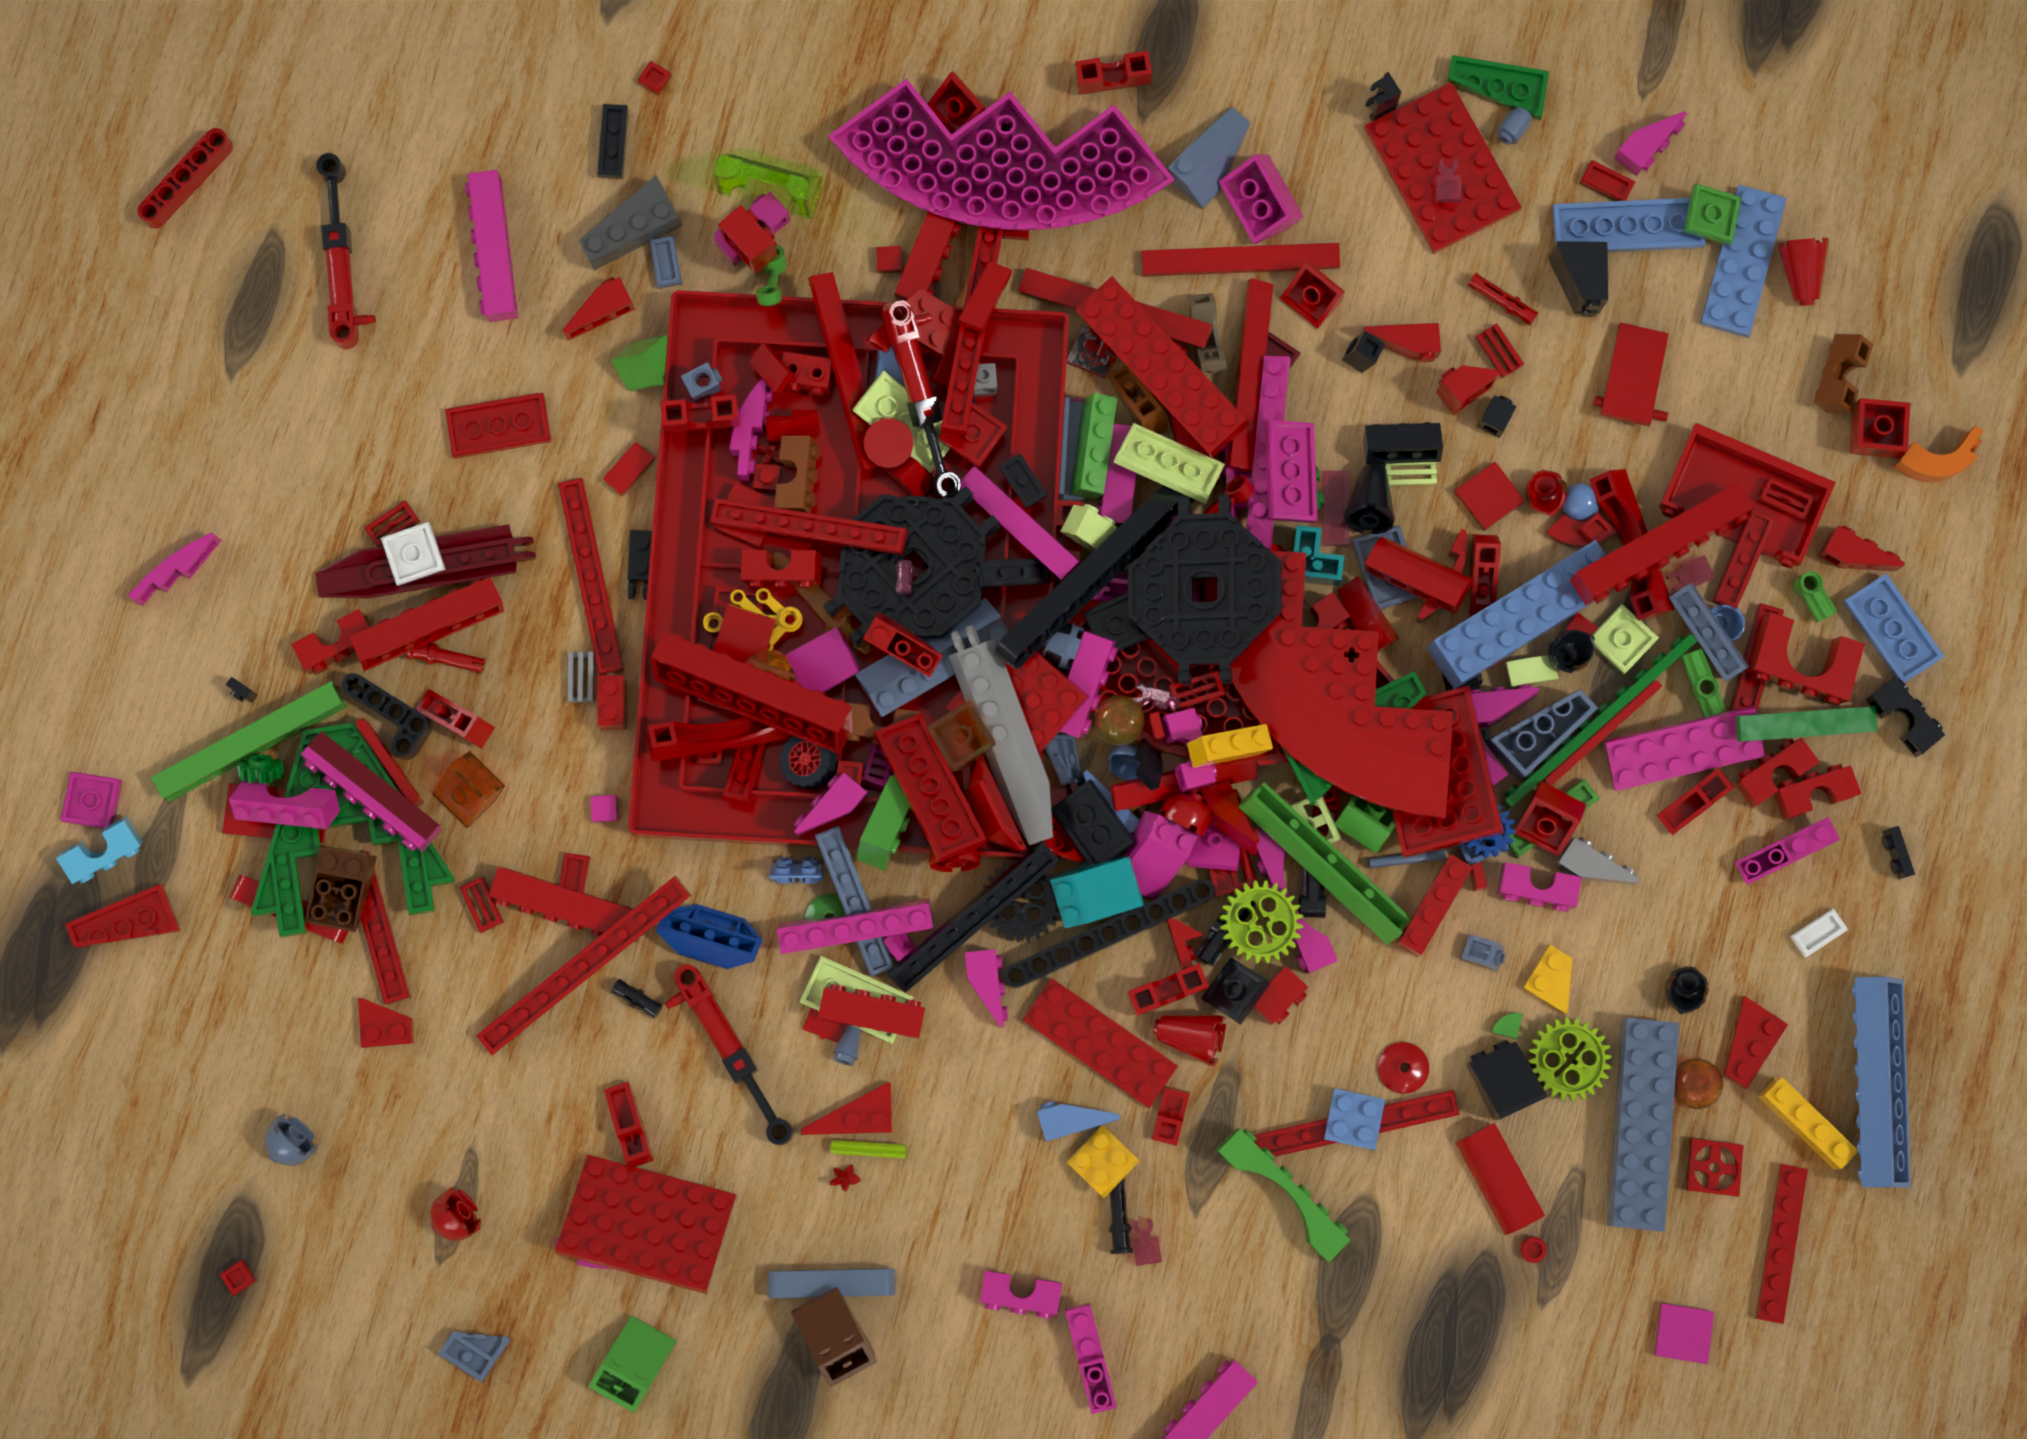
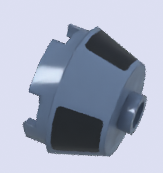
M1075 622L1066 623L1044 645L1042 655L1058 670L1061 668L1069 671L1071 665L1067 664L1068 660L1075 659L1081 639L1076 638L1077 634L1083 633L1084 628L1075 625Z

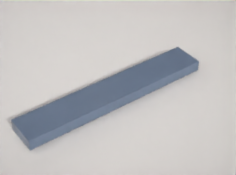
M839 825L815 834L846 915L872 911ZM883 937L857 941L870 977L894 967L888 949L883 942Z

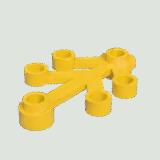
M761 588L756 592L757 601L760 604H766L777 614L765 615L777 619L776 628L770 640L771 646L766 654H770L774 649V644L785 632H794L801 627L803 618L798 609L794 607L784 608L771 596L768 589ZM734 590L731 593L730 598L734 605L765 615L746 598L742 590ZM762 592L768 594V598L764 601L759 599V595ZM738 593L743 595V599L740 602L734 601V596ZM715 612L707 614L703 620L704 628L711 634L719 633L723 618ZM787 616H793L795 621L792 624H787L785 619ZM717 620L719 625L716 628H711L710 622Z

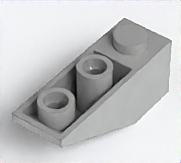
M1582 837L1571 839L1555 863L1556 867L1567 874L1582 877L1581 880L1634 885L1640 881L1635 876L1636 872L1625 865L1620 867L1613 862L1614 858L1604 851L1597 852L1591 848L1593 844Z

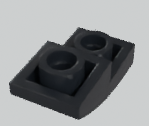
M1142 738L1134 757L1139 762L1135 775L1150 790H1155L1159 788L1162 778V757L1146 738Z

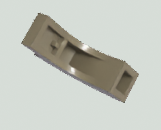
M1213 293L1188 296L1190 318L1213 325L1206 349L1194 346L1198 368L1202 372L1216 373L1221 369H1226V359L1219 337L1216 302Z

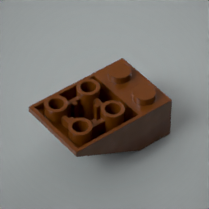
M330 846L320 847L305 923L356 932L373 880L377 856Z
M838 1287L791 1311L830 1388L877 1363L872 1345Z

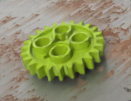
M1265 880L1262 887H1259L1258 882L1254 881L1252 889L1245 883L1243 885L1244 892L1242 893L1236 888L1234 893L1237 898L1228 896L1227 900L1231 905L1222 906L1227 915L1219 917L1220 920L1226 922L1225 925L1220 927V930L1227 931L1228 933L1222 939H1230L1232 941L1228 949L1238 948L1235 956L1245 953L1246 962L1251 956L1254 957L1255 964H1258L1261 958L1264 959L1266 964H1269L1270 956L1277 962L1280 960L1279 952L1287 956L1289 953L1286 947L1288 946L1293 949L1296 947L1292 939L1301 938L1295 932L1303 928V925L1297 923V920L1301 919L1303 915L1295 914L1300 905L1292 906L1291 902L1295 898L1294 895L1286 898L1287 889L1285 888L1278 892L1277 883L1272 888H1268V881ZM1262 900H1271L1274 903V910L1272 912L1264 911L1261 906ZM1251 901L1255 902L1260 918L1267 920L1264 928L1272 940L1271 944L1266 940L1263 927L1261 925L1256 926L1255 924L1258 916L1251 906ZM1240 909H1246L1250 912L1251 919L1249 922H1242L1238 918V911ZM1273 923H1281L1284 926L1285 931L1282 936H1277L1272 932ZM1254 932L1260 935V945L1253 946L1248 940L1250 933Z
M1565 1017L1563 1025H1561L1558 1019L1553 1020L1554 1028L1548 1023L1545 1024L1546 1033L1539 1030L1536 1034L1540 1039H1532L1530 1041L1536 1046L1535 1049L1527 1050L1528 1053L1534 1055V1059L1528 1060V1063L1534 1064L1535 1068L1532 1070L1534 1074L1537 1073L1539 1082L1544 1083L1542 1086L1544 1091L1550 1088V1097H1554L1559 1093L1560 1101H1564L1567 1095H1569L1570 1101H1575L1576 1094H1578L1581 1100L1586 1099L1585 1091L1590 1095H1594L1593 1086L1597 1088L1603 1087L1599 1079L1609 1078L1603 1071L1612 1069V1066L1605 1064V1060L1612 1058L1611 1055H1607L1604 1052L1610 1048V1045L1601 1044L1605 1036H1596L1597 1027L1588 1030V1021L1580 1026L1579 1018H1575L1573 1023L1570 1024L1569 1018ZM1565 1034L1571 1035L1574 1040L1571 1048L1565 1047L1562 1043V1038ZM1584 1042V1047L1572 1058L1574 1064L1566 1065L1559 1076L1555 1077L1554 1073L1567 1060L1565 1055L1573 1054L1579 1044ZM1585 1051L1593 1055V1062L1590 1066L1582 1061V1055ZM1549 1053L1554 1054L1557 1058V1064L1553 1068L1549 1067L1545 1061ZM1569 1070L1573 1071L1577 1076V1081L1573 1085L1568 1084L1565 1080V1074Z

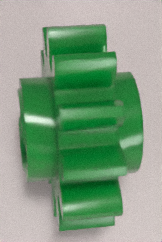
M253 755L248 757V761L240 760V764L237 765V777H240V781L248 780L249 784L253 782L269 784L273 782V779H281V775H284L283 763H281L280 759L272 760V756Z

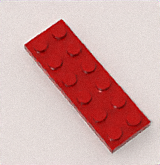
M920 713L874 731V737L938 862L986 844L987 839L922 714Z
M1053 978L1050 979L1022 1020L1147 1108L1151 1107L1178 1067L1174 1062Z

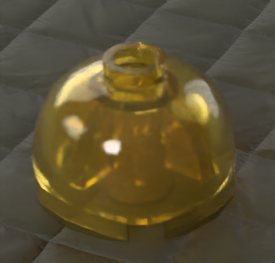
M1125 695L1110 696L1103 700L1096 710L1094 717L1095 730L1108 744L1114 746L1129 745L1142 734L1145 724L1144 711L1140 704L1131 697Z

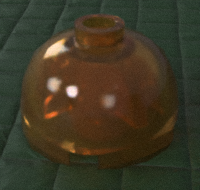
M1701 1058L1686 1059L1676 1066L1675 1100L1693 1110L1708 1108L1716 1103L1722 1094L1724 1086L1719 1069L1710 1061Z

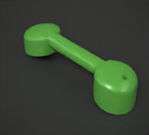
M779 245L776 246L778 256L763 268L765 273L768 274L767 286L756 290L757 301L762 306L776 305L782 300L780 287L777 286L778 276L785 271L787 262L784 249Z

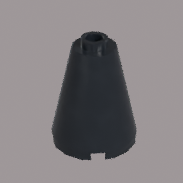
M1369 463L1362 468L1344 514L1345 524L1358 533L1363 534L1364 530L1372 531V535L1386 533L1392 529L1395 521L1387 469L1379 463Z

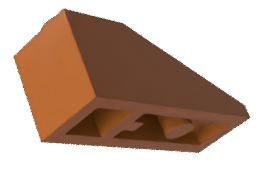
M1126 365L1107 375L1108 380L1135 424L1157 434L1169 428L1162 407L1146 386Z

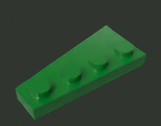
M1452 55L1447 82H1452L1454 85L1515 110L1516 107H1521L1528 111L1533 118L1541 120L1549 71Z

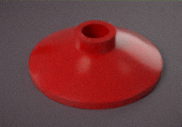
M1399 1042L1390 1045L1382 1052L1378 1061V1074L1382 1083L1388 1089L1396 1093L1408 1094L1418 1090L1426 1082L1429 1075V1062L1425 1053L1419 1047L1411 1043ZM1402 1063L1409 1065L1408 1072L1404 1073L1400 1070Z

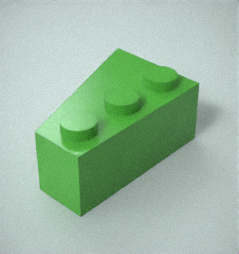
M889 776L862 834L857 860L883 871L886 870L892 854H896L901 842L899 840L901 832H906L911 820L908 816L912 809L895 776Z

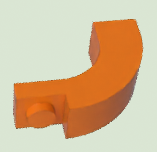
M1975 425L1966 433L1956 449L1946 455L1931 453L1916 442H1913L1908 446V452L1899 458L1893 467L1904 475L1918 481L1939 482L1950 479L1961 473L1977 459L1978 456L1973 452L1982 442L1979 437L1983 430Z

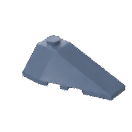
M1231 107L1168 167V172L1175 179L1172 183L1202 209L1219 193L1221 186L1218 181L1229 172L1250 122Z

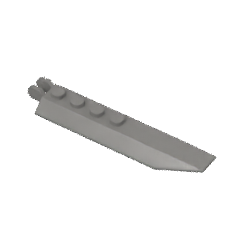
M973 625L967 626L966 634L973 647L966 649L961 634L958 631H954L951 633L958 652L949 655V659L1005 805L1029 845L1052 838L1050 782L1005 662L995 655L996 638L980 643Z

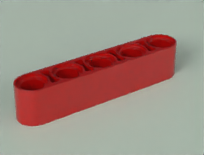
M212 128L207 131L140 203L137 210L138 216L148 227L157 229L163 226L231 153L233 144L226 133L220 128ZM223 139L221 145L214 146L217 140ZM207 157L204 163L198 164L200 158ZM190 175L187 181L181 182L183 176ZM168 193H173L169 200H164ZM156 210L155 216L147 218L151 211Z
M239 874L229 898L253 907L259 882ZM302 900L304 918L306 920L309 902ZM305 923L306 930L344 944L349 932Z

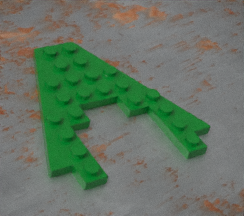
M355 723L304 730L284 798L298 796L311 788L335 790L340 812L328 829L369 822L373 846L398 842L409 916L435 912L432 887L455 883V878L432 842L423 853L417 849L411 851L402 843L403 838L397 833L394 836L389 834L382 827L384 823L377 817L375 820L369 818L362 811L364 807L356 802L353 805L343 796L344 791L338 786L333 789L323 780L325 776L319 771L313 773L303 764L305 760L301 753L322 731L397 790ZM276 824L251 915L252 917L276 914L280 938L307 934L296 859L318 856L319 848L321 847L319 830L324 829Z

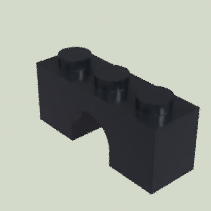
M1893 677L1865 700L1871 707L1876 706V713L1881 719L1894 711L1901 712L1907 717L1908 729L1899 739L1916 758L1924 754L1943 738L1945 734L1942 731V725L1936 719H1931L1925 712L1926 708L1923 703L1910 695L1908 686L1902 680H1897L1896 677Z

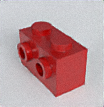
M784 352L782 361L794 373L784 388L786 391L799 392V390L809 391V394L815 396H823L824 393L831 394L834 371L830 358Z

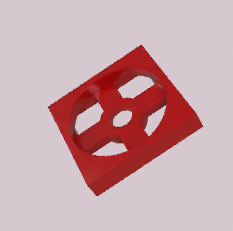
M1690 1139L1686 1191L1739 1197L1744 1145ZM1710 1146V1156L1706 1161L1694 1160L1701 1149ZM1721 1148H1726L1733 1154L1735 1165L1723 1163L1721 1160ZM1715 1162L1719 1165L1718 1172L1713 1173L1710 1171L1711 1163ZM1694 1171H1702L1708 1176L1707 1188L1697 1181ZM1722 1174L1734 1175L1733 1182L1727 1188L1718 1189L1719 1177Z

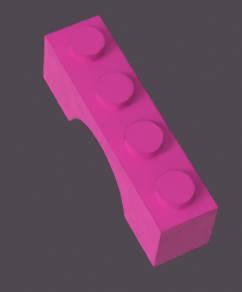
M242 781L229 798L234 819L328 829L340 812L335 790L311 788L298 796L278 798L268 793L266 783L259 784L258 782H253L249 784L248 781Z

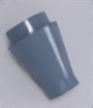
M846 1026L845 1032L833 1051L836 1062L853 1066L854 1061L858 1060L861 1029Z

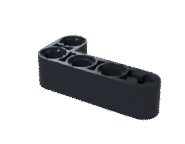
M350 673L346 675L342 681V689L346 694L400 727L391 742L392 751L404 760L414 758L431 734V721L417 710L359 674ZM352 684H358L366 691L363 694L351 687ZM376 694H381V702L378 705H372V697ZM397 707H402L403 714L399 718H393V710ZM418 720H423V729L415 732L413 729L414 723ZM409 741V750L405 753H400L399 747L402 742Z

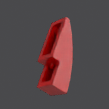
M1718 767L1656 816L1673 836L1733 790L1735 786Z
M625 1082L605 1089L604 1092L614 1129L620 1141L627 1166L629 1168L637 1167L654 1161L630 1083Z

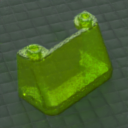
M736 148L721 155L717 159L712 172L718 193L730 196L731 191L737 187L745 188L749 177L786 187L788 193L792 196V202L799 205L800 216L809 219L813 218L823 185L821 173L813 167L745 148Z

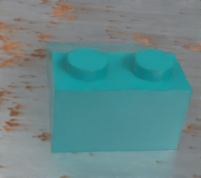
M1130 856L1062 871L1050 879L1064 928L1087 924L1144 905Z

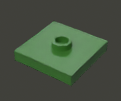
M1695 183L1691 190L1683 232L1726 245L1732 244L1741 197Z

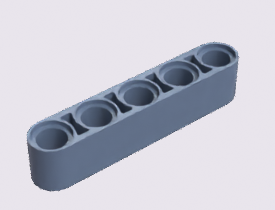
M895 1269L768 1271V1298L819 1297L835 1287H838L843 1297L895 1295Z

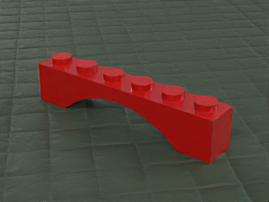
M1626 469L1609 470L1589 479L1597 503L1612 521L1623 546L1647 533ZM1653 568L1649 570L1650 574L1638 582L1636 579L1631 580L1630 598L1638 621L1654 619L1675 610L1673 603L1669 599L1670 595L1661 569Z
M748 717L712 724H686L671 721L647 725V742L652 762L784 740L792 736Z

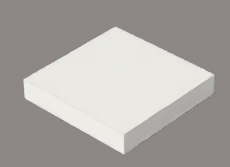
M430 522L381 538L397 586L446 570Z

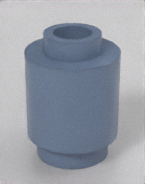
M1521 107L1511 110L1497 128L1498 138L1507 145L1517 144L1531 125L1532 116Z

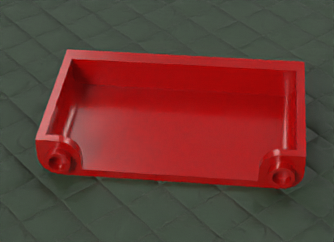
M1695 423L1660 502L1659 508L1662 510V514L1673 519L1730 486L1739 483L1755 506V510L1776 518L1761 554L1778 560L1781 566L1790 569L1793 566L1802 564L1836 482ZM1768 477L1815 497L1805 521H1801L1757 501ZM1770 486V489L1773 491L1788 496L1802 504H1807V502L1802 499H1799L1773 486ZM1766 495L1767 497H1769V498H1771V499H1774V500H1776V501H1778V502H1780V503H1782V504H1785V505H1787V506H1789V507H1791V508H1794V509H1796V510H1798V511H1800V512H1803L1802 510H1800V509H1798V508H1796V507H1794V506H1791V505H1789V504H1787V503H1785V502H1782V501H1780V500H1778V499H1776V498H1773V497H1771V496H1769V495ZM1745 522L1738 526L1736 523L1730 525V529L1721 536L1737 543Z

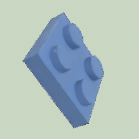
M1334 1088L1324 1140L1375 1150L1385 1099Z

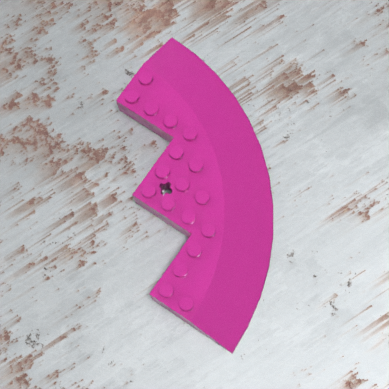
M907 78L828 136L853 165L872 181L898 198L929 213L960 223L991 229L1023 231L1055 229L1091 222L1118 213L1148 199L1175 181L1115 105H1112L1057 147L1051 143L1011 92L951 134Z

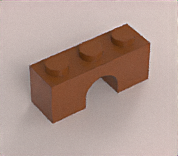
M1835 334L1814 401L1825 412L1853 413L1859 390L1845 380V378L1852 369L1867 367L1873 344L1863 335Z
M781 436L779 460L787 468H797V474L791 482L777 484L775 508L811 513V507L815 505L813 486L817 482L818 476L815 465L816 459H819L820 456L819 445L811 436Z
M848 703L849 706H852L853 730L847 741L860 742V738L870 739V743L878 744L874 737V731L884 727H878L872 723L870 719V706ZM896 709L892 711L889 725L918 715L921 712Z

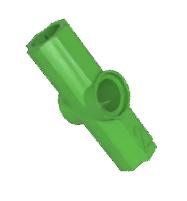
M1703 648L1682 655L1681 659L1691 683V693L1697 699L1703 718L1725 713L1726 709L1719 693V683L1712 675ZM1702 681L1707 682L1710 687L1708 694H1704L1700 690Z

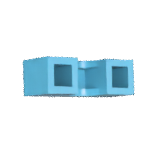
M127 816L103 829L102 835L107 842L106 851L93 853L80 841L58 854L56 860L72 884L80 881L81 884L85 883L95 876L93 872L101 868L103 871H106L117 864L116 860L122 856L129 858L140 851L138 847L141 846L143 840Z

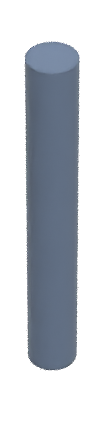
M1444 849L1407 858H1404L1402 854L1370 858L1368 863L1369 868L1372 869L1446 859Z

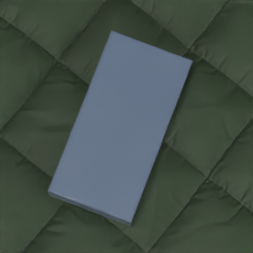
M674 236L649 240L658 289L683 285Z

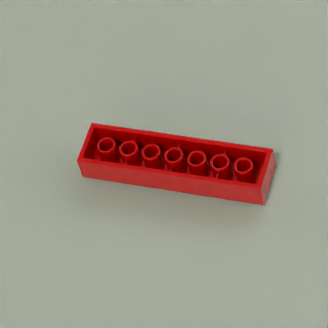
M1113 276L1104 282L1075 310L1212 458L1250 425L1247 419Z
M664 632L651 655L653 674L656 681L837 754H841L853 730L852 706H849L844 700H834L825 696L819 690H809L802 687L796 681H787L779 678L778 675L771 671H761L749 662L743 661L741 663L732 659L726 653H716L701 643L694 644L686 641L678 634L671 635Z

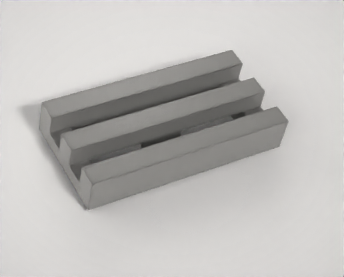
M568 652L567 701L569 703H594V652ZM575 658H578V697H574ZM584 658H588V697H583Z

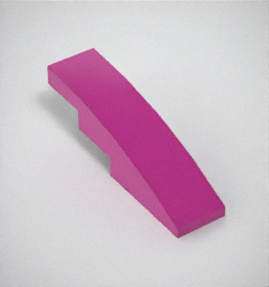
M211 532L187 544L147 574L128 596L143 606L158 587L167 593L181 574L191 579L222 540Z

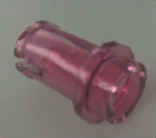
M897 561V565L894 567V570L897 571L896 592L900 594L912 593V571L915 570V567L912 566V561Z

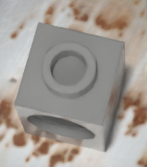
M995 363L979 364L974 397L997 395Z

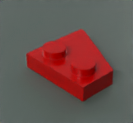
M358 998L361 1048L414 1044L413 1018L364 998Z

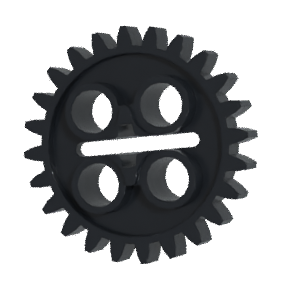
M1004 863V868L1006 871L1010 867L1007 863ZM997 868L995 869L998 877L1004 873ZM1044 874L1035 882L1044 889L1040 896H1032L1029 893V888L1021 894L1025 895L1026 900L1044 901L1045 905L1026 903L1024 908H1020L1019 903L1011 902L1008 906L1015 909V916L1012 919H1004L1000 912L993 918V922L989 927L992 929L998 926V936L1004 931L1007 932L1008 941L1012 935H1015L1017 943L1020 942L1022 936H1025L1029 943L1033 934L1039 940V932L1041 930L1049 934L1047 925L1055 927L1056 923L1052 918L1061 917V914L1056 911L1058 905L1050 879L1055 875L1046 876ZM991 876L988 877L991 883L997 879ZM1030 909L1040 911L1041 917L1038 921L1031 922L1027 919L1026 914Z

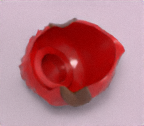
M1542 469L1533 474L1525 485L1528 505L1535 512L1552 517L1566 502L1568 488L1559 473Z

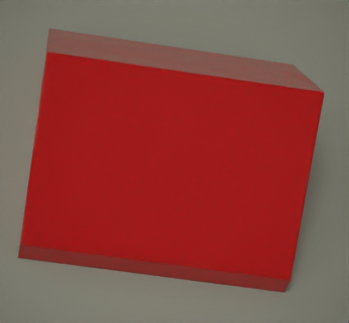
M954 71L950 72L927 103L951 134L985 110V106Z
M1305 261L1280 299L1318 329L1342 302L1345 291L1311 263Z

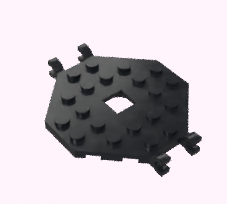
M967 486L954 498L943 497V499H933L925 496L893 497L892 495L882 494L852 519L901 527L908 530L903 555L842 545L837 595L825 603L823 607L826 613L833 618L845 605L862 624L849 634L851 641L857 647L866 641L863 637L878 612L901 624L917 637L943 638L981 606L982 588H979L976 563L978 561H985L987 536L994 534L1001 527L998 525L999 521L993 515L981 526H978L962 507L975 500L972 496L973 493ZM915 551L929 567L915 580L908 581L895 566L911 552Z
M1218 495L1219 513L1190 514L1191 501L1189 497H1178V516L1162 534L1160 533L1146 547L1143 554L1128 566V617L1179 665L1178 681L1181 682V685H1192L1190 666L1220 665L1219 680L1222 684H1232L1231 664L1282 613V562L1230 514L1231 499H1229V495ZM1217 578V600L1193 602V579Z

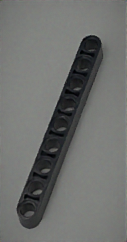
M1205 879L1194 881L1141 907L1135 908L1014 963L1006 969L1005 981L1011 988L1018 989L1162 924L1170 918H1175L1210 901L1214 893L1213 885ZM1204 885L1207 887L1209 895L1206 898L1197 897L1195 894L1197 886ZM1182 896L1186 902L1185 907L1181 909L1175 908L1171 902L1172 898ZM1153 906L1161 908L1162 917L1160 919H1152L1148 913L1149 908ZM1128 917L1138 919L1140 925L1136 930H1130L1126 927L1125 920ZM1107 927H1111L1116 931V938L1111 941L1105 940L1102 937V931ZM1082 938H1089L1093 942V948L1090 951H1083L1079 948L1078 943ZM1061 948L1068 950L1070 953V958L1065 962H1060L1055 957L1056 951ZM1036 959H1042L1046 962L1047 968L1045 971L1038 973L1033 970L1032 963ZM1012 970H1020L1023 973L1022 981L1019 983L1011 982L1009 980V973Z

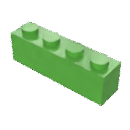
M1093 393L1083 399L1070 495L1094 500L1104 494L1117 398Z

